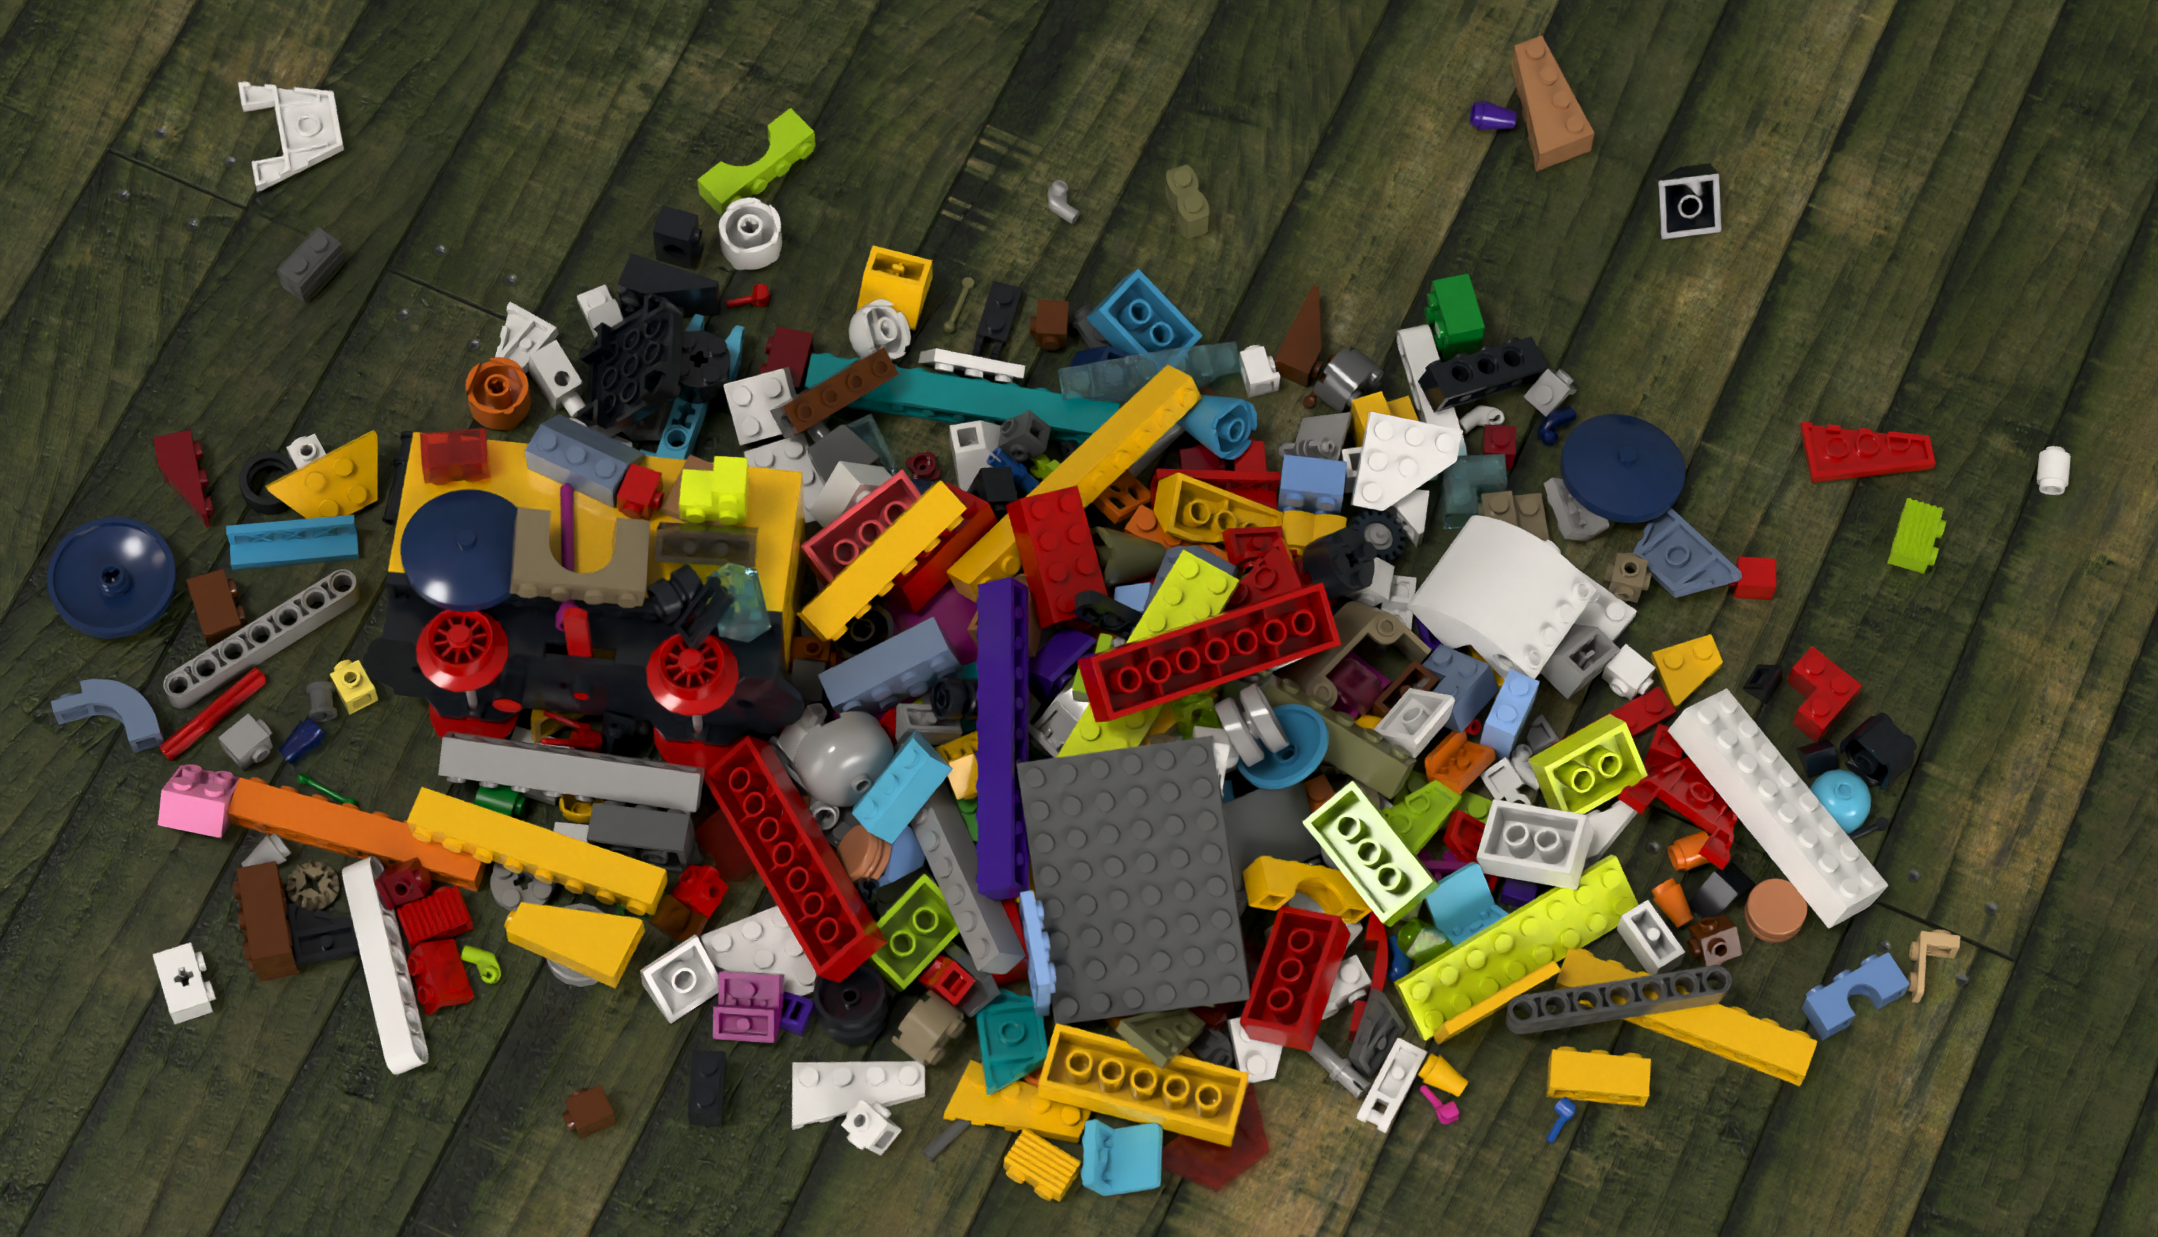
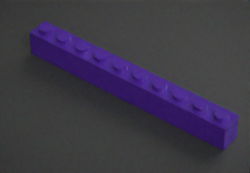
M1012 577L978 584V598L976 600L978 610V628L976 630L978 640V658L976 660L978 670V688L976 690L978 701V719L976 721L978 732V750L976 752L978 763V780L976 782L978 794V811L976 813L978 825V842L976 844L978 874L976 875V885L978 893L994 901L1019 897L1020 892L1029 891V844L1017 763L1029 761L1028 586Z

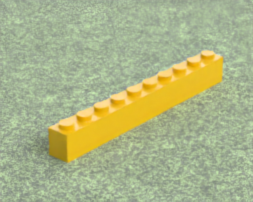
M1167 364L1026 497L1078 485L1085 509L1202 399L1192 376ZM1007 514L946 571L957 592L975 603L978 598V584L1013 577L1023 567L1009 515Z

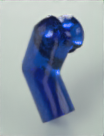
M1569 406L1550 412L1537 430L1538 439L1542 440L1545 446L1553 445L1558 440L1555 430L1558 426L1575 421V410Z

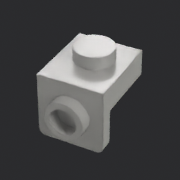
M1547 369L1525 394L1524 398L1544 416L1550 417L1569 394L1573 395L1577 389L1571 385L1574 380L1562 369L1558 371Z

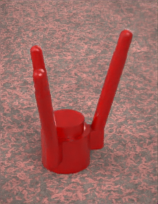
M548 710L543 712L544 716L575 728L577 731H573L569 739L542 738V744L600 752L602 746L601 733L590 730V724L580 723Z

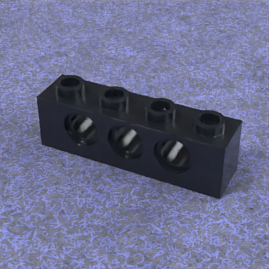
M1532 336L1521 340L1515 337L1506 341L1503 345L1497 347L1488 345L1473 354L1468 355L1467 352L1460 353L1449 361L1442 362V360H1436L1425 367L1426 371L1418 380V383L1433 412L1436 413L1534 384L1548 369V366Z

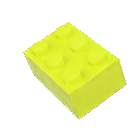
M1610 714L1528 759L1548 808L1578 814H1585L1620 794L1624 787L1628 785L1632 787L1648 776L1626 722Z

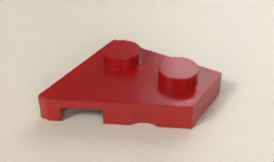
M1460 809L1452 812L1443 841L1459 862H1467V864L1476 862L1479 864L1476 856L1486 824ZM1484 874L1492 894L1498 876Z

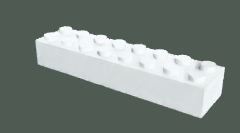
M1727 688L1686 708L1669 728L1668 732L1828 929L1870 907L1889 886Z

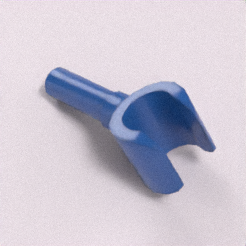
M1563 1097L1554 1107V1110L1560 1117L1556 1120L1545 1139L1549 1143L1553 1144L1561 1128L1575 1115V1104L1568 1097Z

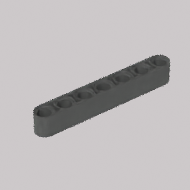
M1709 966L1521 995L1511 1000L1506 1012L1505 1023L1511 1032L1527 1034L1714 1005L1725 999L1732 979L1730 973L1725 968ZM1707 981H1718L1722 989L1714 990L1710 988ZM1675 986H1686L1690 994H1679ZM1643 991H1654L1658 999H1647L1643 995ZM1613 995L1622 996L1626 1004L1617 1005L1610 997ZM1578 1001H1590L1594 1008L1591 1010L1582 1009ZM1546 1006H1558L1562 1013L1552 1015L1546 1010ZM1523 1010L1530 1018L1520 1020L1514 1016L1513 1012Z

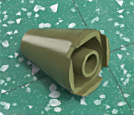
M1101 526L1089 528L1106 588L1157 575L1166 553L1161 543Z

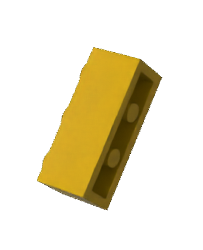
M1573 1047L1552 1049L1548 1061L1546 1097L1561 1099L1568 1097L1571 1100L1645 1107L1649 1098L1651 1059L1643 1058L1642 1055L1637 1053H1626L1623 1056L1610 1055L1605 1050H1592L1590 1053L1577 1052V1049Z

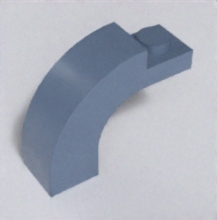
M108 679L80 681L82 693H67L60 696L57 700L51 701L53 713L59 725L94 715H106L117 719L125 726L133 753L158 747L164 743L160 725L148 701L135 689L121 682Z

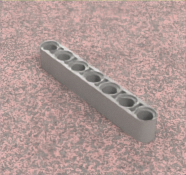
M346 569L334 571L169 673L164 680L163 687L170 704L178 709L191 707L354 606L360 598V590L355 575ZM340 586H351L346 592L337 591ZM315 602L324 603L323 606L318 609L310 608V606ZM294 618L297 620L293 625H283V622L287 619ZM262 635L270 636L263 643L255 642ZM234 652L242 653L238 659H228ZM204 670H215L214 673L208 677L200 676ZM179 686L187 687L183 693H173Z

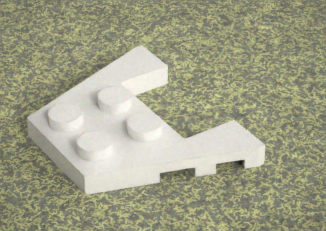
M238 82L244 112L275 107L283 156L252 162L257 191H262L344 150L333 91L296 87L294 90L279 89L276 85L265 84L264 87L251 86L250 82Z

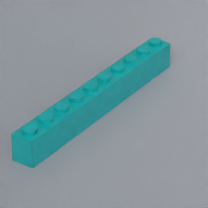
M812 353L805 390L859 358L844 359L838 358L831 353H821L820 355ZM895 364L894 366L899 375L845 406L949 424L981 420L1000 426L1007 419L1014 418L1030 410L1051 427L1048 440L1068 443L1067 440L1074 439L1078 441V445H1082L1119 410V403H1114L1107 398L1090 399L1076 393L1059 394L1053 393L1046 388L1028 389L1022 388L1015 383H991L984 378L967 379L953 373H930L923 368H913L912 370L899 368Z

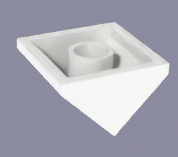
M1409 688L1374 730L1382 735V740L1392 746L1396 744L1404 747L1410 752V756L1415 759L1449 720L1455 699L1452 695Z
M696 935L640 970L643 987L670 1024L718 993V973Z

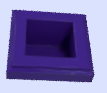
M1507 878L1500 902L1520 908L1535 899L1539 883Z

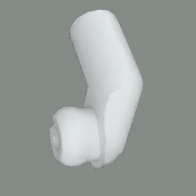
M1480 405L1472 409L1458 422L1461 430H1463L1462 433L1467 434L1476 426L1484 427L1485 424L1501 425L1504 421V414L1497 408Z
M1520 744L1511 753V763L1524 783L1538 791L1540 787L1528 760L1532 756V750L1529 746Z

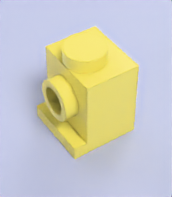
M344 660L334 667V672L330 673V677L349 715L378 701L375 687L369 680L359 660L354 662Z

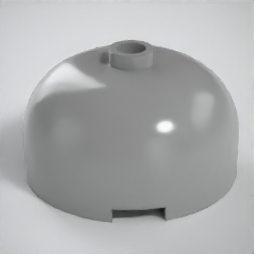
M859 711L839 713V719L831 721L823 727L818 723L805 735L796 750L794 763L797 766V773L801 782L815 799L825 804L837 807L855 805L866 791L870 789L871 785L894 757L892 742L880 722L872 715Z

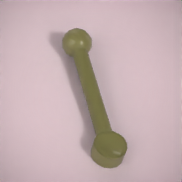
M966 277L962 280V292L949 321L945 322L943 326L947 333L954 332L956 328L954 323L968 291L974 288V280L971 277Z

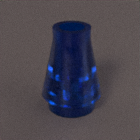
M308 717L304 722L299 721L278 751L291 764L297 758L323 744L321 740L326 735Z

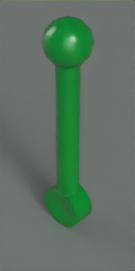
M304 773L298 774L296 779L298 782L309 785L341 803H350L357 806L354 798H345L312 780L310 776Z

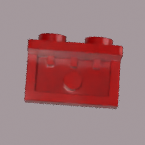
M1281 526L1228 528L1222 532L1229 563L1237 568H1243L1245 572H1250L1254 568L1252 564L1259 557L1263 559L1275 547L1273 543L1280 536L1284 539ZM1297 549L1290 550L1293 559L1298 557Z
M454 939L419 943L407 957L408 970L413 976L418 990V999L423 1005L426 1015H433L442 1006L469 1003L474 998Z

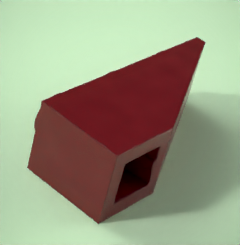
M191 430L153 437L162 478L206 528L211 527L209 515L214 514L211 496L205 497L203 487L209 486L206 469H200L198 459L204 458L200 440L194 441Z

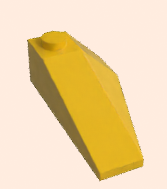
M1179 472L1158 482L1153 509L1165 533L1194 543H1224L1222 532L1228 528L1281 526L1282 528L1284 517L1283 512Z

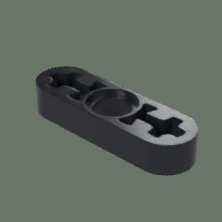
M1082 591L1074 597L1075 615L1078 618L1126 641L1129 639L1133 627L1137 626L1143 616V613L1097 591Z

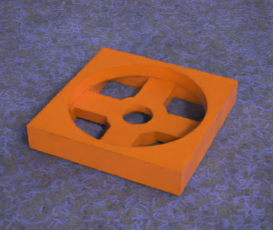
M1126 470L1111 484L1116 486L1120 492L1114 491L1109 486L1092 502L1114 524H1117L1134 515L1141 504L1145 507L1151 506L1150 491ZM1129 488L1133 491L1136 499L1128 493ZM1112 497L1117 498L1125 507L1118 509L1109 499Z

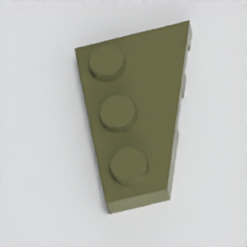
M1188 1008L1151 1012L1123 1019L1120 1021L1116 1031L1126 1039L1130 1046L1140 1050L1158 1067L1163 1069L1201 1035L1206 1023Z

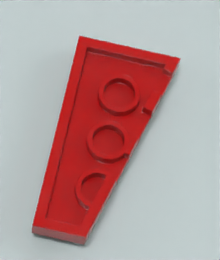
M1802 421L1799 426L1811 483L1934 469L1936 464L1930 436L1892 431L1885 434L1872 432V429L1859 428L1858 431L1841 429V426L1828 424L1827 427L1813 426L1811 422Z

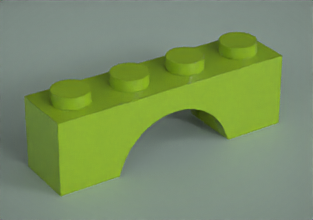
M791 108L767 125L770 147L759 161L747 166H732L720 161L697 179L699 194L721 217L731 203L739 199L750 198L753 194H760L775 177L785 175L792 164L800 158L805 159L813 152L815 132Z

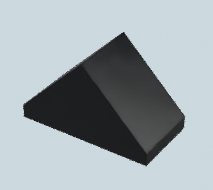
M1731 862L1723 870L1719 868L1712 873L1688 902L1689 908L1700 919L1725 914L1755 886V883Z

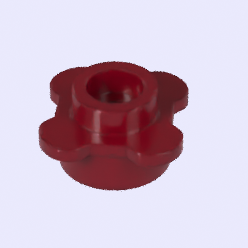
M931 452L918 453L913 457H909L905 462L906 468L910 469L912 474L911 481L915 485H921L923 481L929 479L937 480L941 475L940 469L936 467L935 455ZM924 466L926 470L922 471L920 468Z

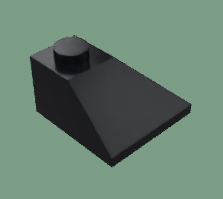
M1710 163L1679 167L1657 179L1661 239L1721 232L1719 173Z

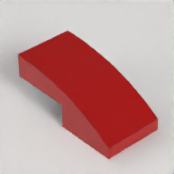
M1661 724L1657 726L1644 762V767L1649 777L1659 774L1661 769L1680 761L1683 749L1668 732L1670 727Z

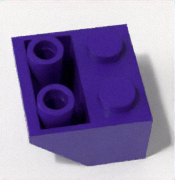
M1064 627L1036 653V657H1032L1028 661L1029 691L1044 705L1052 698L1055 699L1076 675L1078 669L1077 659L1094 654L1093 650L1097 641L1092 636Z

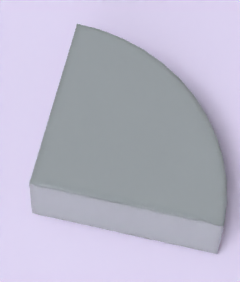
M1543 714L1535 719L1527 735L1526 745L1532 750L1530 758L1559 741Z

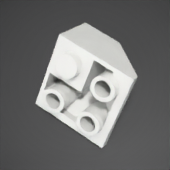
M981 420L949 425V442L960 489L967 492L980 468L992 467L987 464L989 455L1001 462L992 453L998 448L1000 425Z

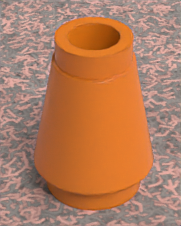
M1674 878L1665 881L1651 890L1655 897L1652 900L1677 928L1694 919L1680 883L1677 884Z

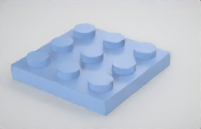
M1031 890L1020 892L1019 919L1029 957L1028 977L1036 1017L1049 1015L1050 1004H1052L1051 993L1056 992L1054 983L1056 982V974L1053 962L1047 963L1050 961L1048 952L1050 951V943L1047 931L1041 932L1044 929L1041 900L1035 901L1034 892Z

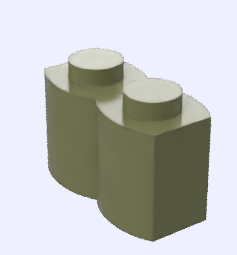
M1188 165L1168 170L1166 172L1165 199L1170 209L1176 213V225L1179 232L1186 239L1207 233L1209 205L1205 196L1198 190V179L1195 172Z

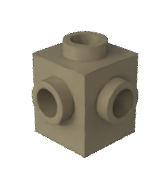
M1617 553L1614 564L1608 563L1604 581L1610 582L1608 591L1620 600L1638 603L1641 591H1648L1652 572L1646 571L1648 560L1634 553Z

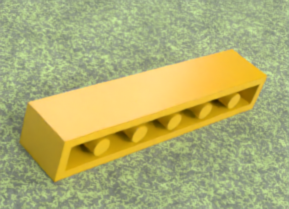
M941 480L935 482L808 602L797 615L822 642L828 641L830 638L835 642L849 629L845 624L853 616L858 620L872 607L868 602L876 594L883 597L895 585L891 580L901 572L903 575H906L916 566L918 562L914 558L923 550L929 553L940 543L941 540L937 537L946 528L951 532L964 520L961 514L967 508Z

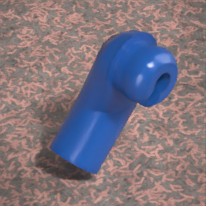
M1398 935L1387 939L1388 951L1392 955L1393 960L1392 966L1387 968L1386 976L1392 983L1409 974L1412 964V957Z

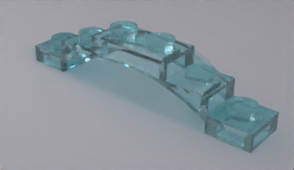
M1236 341L1130 355L1124 358L1058 369L1063 401L1085 398L1094 401L1128 402L1167 364L1192 376L1197 388L1200 389L1213 382L1218 376L1241 372Z

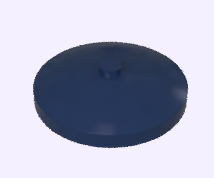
M1607 414L1582 422L1568 436L1560 457V471L1563 482L1575 500L1590 512L1616 522L1639 523L1663 515L1676 503L1685 482V464L1676 444L1655 425L1633 416Z
M474 489L451 491L425 503L411 517L401 539L400 553L402 566L412 588L425 600L438 607L461 612L487 609L511 597L513 594L510 593V579L517 507L497 494Z
M125 517L100 518L74 529L55 549L47 570L48 593L60 617L69 626L85 635L106 639L126 637L138 633L153 624L168 608L177 584L175 560L164 538L147 524Z

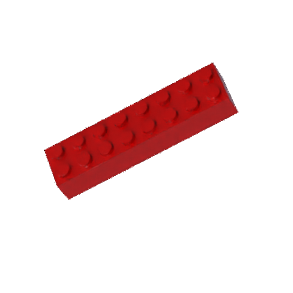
M1322 582L1305 585L1077 659L1095 722H1106L1339 646L1341 642Z
M747 735L705 772L703 778L817 975L840 983L885 945L887 941L770 743Z

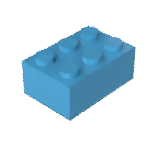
M1139 269L1124 277L1086 317L1114 348L1136 356L1135 370L1147 382L1167 364L1174 367L1203 336Z

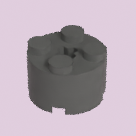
M1350 345V350L1344 348L1327 365L1323 371L1326 374V379L1323 384L1317 381L1313 393L1336 412L1347 413L1351 411L1352 400L1380 391L1383 384L1379 380L1384 372L1368 356L1354 345Z

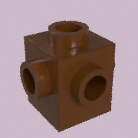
M1724 914L1703 918L1697 924L1688 927L1691 939L1687 940L1690 954L1694 959L1698 958L1706 967L1719 966L1724 964L1726 960L1742 955L1737 927Z

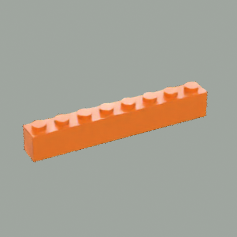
M251 777L250 780L239 778L227 810L230 823L269 835L276 832L280 838L359 860L376 856L385 867H391L418 857L422 866L428 870L431 880L478 892L487 863L477 860L471 853L462 850L460 853H455L444 848L442 843L433 840L427 843L414 838L409 831L407 820H404V822L392 820L389 815L378 811L373 812V814L363 812L359 807L350 803L334 804L326 797L313 794L311 797L305 796L288 786H281V788L269 786L266 781Z

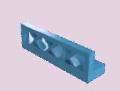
M354 515L226 526V534L230 543L232 570L360 559L358 528Z

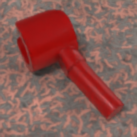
M756 284L753 286L752 295L726 300L727 307L730 308L744 304L766 307L770 300V291H768L767 285Z

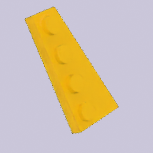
M970 1060L944 1112L943 1119L955 1121V1118L969 1120L971 1124L985 1126V1124L1005 1127L1004 1130L1017 1133L1018 1130L1027 1128L1040 1137L1078 1144L1085 1129V1121H1089L1092 1111L1038 1097L1037 1087L1020 1080H1016L991 1095H986L982 1064Z

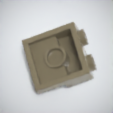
M1512 491L1480 494L1479 503L1474 504L1475 515L1507 522L1533 534L1541 540H1549L1541 493L1512 496Z

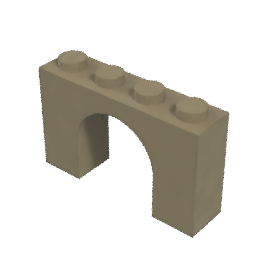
M517 508L514 523L510 593L518 594L523 598L542 596L551 597L556 601L583 600L592 605L614 603L624 608L643 605L647 585L650 521L617 517L613 532L611 561L599 571L580 574L563 568L551 554L549 547L551 511Z

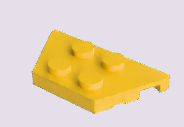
M372 430L265 485L267 491L306 519L348 516L377 501L378 435L376 431Z

